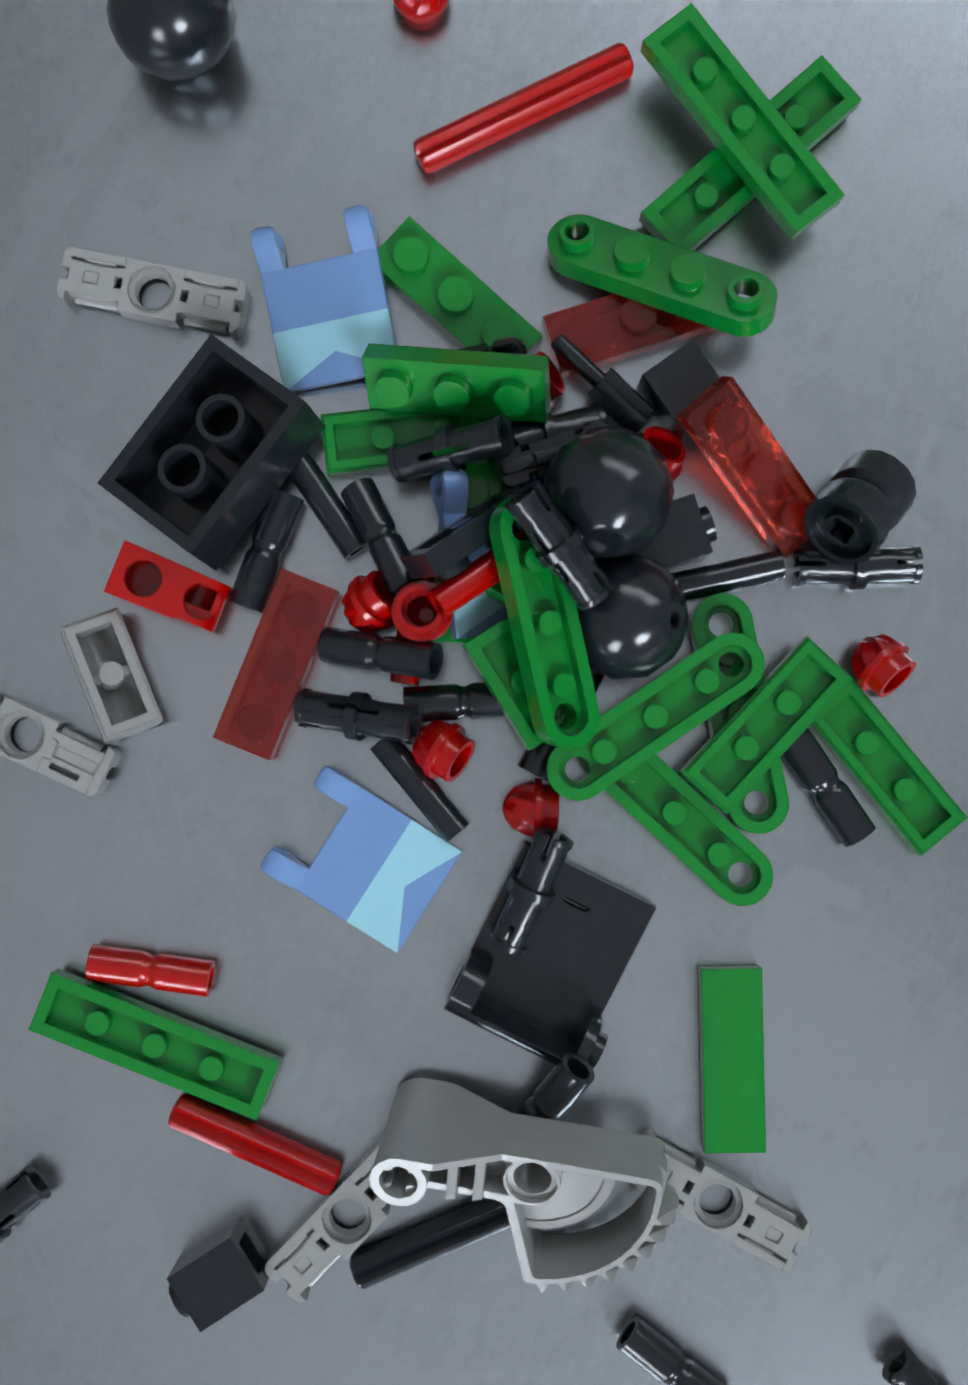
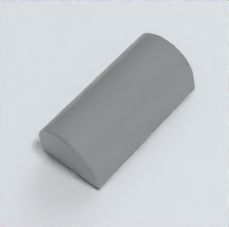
M118 607L59 627V632L104 744L131 737L163 722V717Z

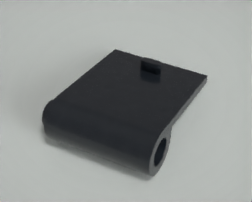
M525 841L451 988L443 1009L556 1065L567 1053H575L585 1061H588L591 1067L594 1068L604 1051L608 1035L600 1032L602 1013L655 912L656 905L565 860L552 887L556 896L550 908H543L527 944L528 947L525 954L515 955L508 953L505 950L515 928H513L510 938L507 941L504 940L500 948L489 940L491 931L494 930L510 892L506 889L508 881L512 874H519L531 846V843ZM563 896H564L566 899H568V900H570V901H572V902H574V903H576V904H578V905H580V906H582V907H588V909H582V908H580V907H578V906H576V905H574V904H572V903L566 901V900L563 898Z

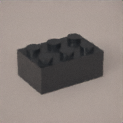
M210 334L98 481V484L192 556L216 571L326 426L303 399Z

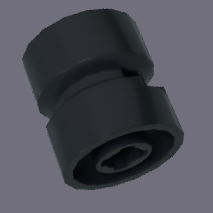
M869 449L856 452L842 465L831 478L830 483L807 507L803 519L806 534L820 552L837 562L847 564L866 562L877 552L887 539L889 531L900 522L912 506L916 496L915 480L901 461L886 452Z

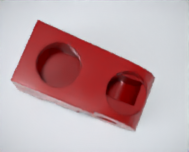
M124 540L104 592L173 619L175 617L214 632L232 588Z

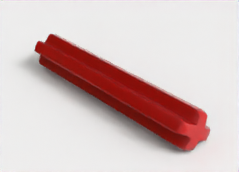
M624 43L613 44L417 138L413 143V147L420 167L425 173L431 174L629 79L633 75L634 63L629 50Z

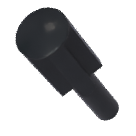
M559 334L552 341L551 348L592 386L587 395L595 403H599L604 411L620 427L638 433L649 423L656 409L612 367L604 373L564 334Z

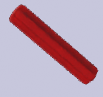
M182 1094L177 1099L169 1116L168 1125L172 1129L324 1196L332 1193L342 1171V1164L339 1160L189 1094Z

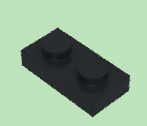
M520 489L494 494L402 555L400 559L411 578L436 577L439 582H443L467 569L472 564L468 557L469 554L484 544L487 549L492 548L489 522L493 511L501 502L511 498ZM515 520L512 525L514 536L520 531Z

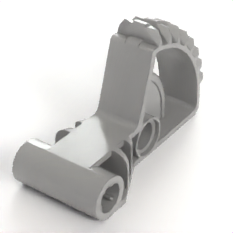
M412 1078L404 1081L398 1087L369 1177L374 1193L383 1201L395 1206H408L417 1203L424 1197L427 1188L446 1191L445 1200L456 1199L457 1193L471 1195L472 1201L481 1200L482 1198L500 1201L504 1204L507 1211L523 1280L527 1283L537 1284L542 1294L548 1284H558L567 1293L575 1281H580L584 1286L591 1289L594 1281L597 1279V1275L613 1282L619 1267L633 1272L639 1257L651 1258L656 1242H665L669 1225L675 1224V1217L679 1212V1196L676 1193V1188L666 1181L667 1159L665 1157V1145L659 1138L510 1113L455 1083L427 1078ZM616 1180L647 1186L633 1205L619 1216L600 1226L567 1234H541L538 1231V1228L563 1227L587 1218L605 1203L613 1190Z

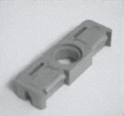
M68 247L63 253L61 264L67 271V277L58 278L56 294L70 308H72L73 300H75V304L119 312L124 319L182 330L184 321L185 326L226 334L229 332L233 340L240 339L244 334L251 294L243 280L78 247ZM153 279L166 281L170 286L168 301L158 308L142 306L139 301V292L142 286Z
M0 697L1 756L86 796L104 793L110 782V779L106 776L109 770L117 767L122 755L120 747L117 745L109 746L106 751L104 750V745L66 728L68 722L17 698L4 697L3 699ZM23 717L34 720L40 729L38 744L28 752L17 749L12 743L10 736L14 723Z
M647 1128L641 1132V1135L656 1137L653 1129ZM663 1141L665 1157L667 1159L666 1181L676 1188V1193L679 1196L678 1214L782 1272H789L794 1268L799 1258L795 1252L797 1243L806 1245L812 1234V1227L803 1213L800 1212L796 1220V1214L758 1194L752 1184L702 1156L697 1161L696 1158ZM626 1182L630 1187L641 1193L647 1187L646 1185ZM713 1184L725 1185L732 1190L733 1200L731 1206L725 1212L715 1215L706 1213L701 1209L700 1197L702 1192Z
M382 1136L336 1183L332 1193L324 1196L271 1251L265 1264V1273L274 1283H278L281 1278L284 1279L288 1285L286 1294L295 1303H305L310 1292L309 1287L340 1256L346 1261L388 1217L390 1205L374 1193L369 1179ZM348 1198L360 1203L364 1208L366 1216L363 1223L357 1228L352 1229L342 1228L337 1225L331 1213V1208L336 1202Z

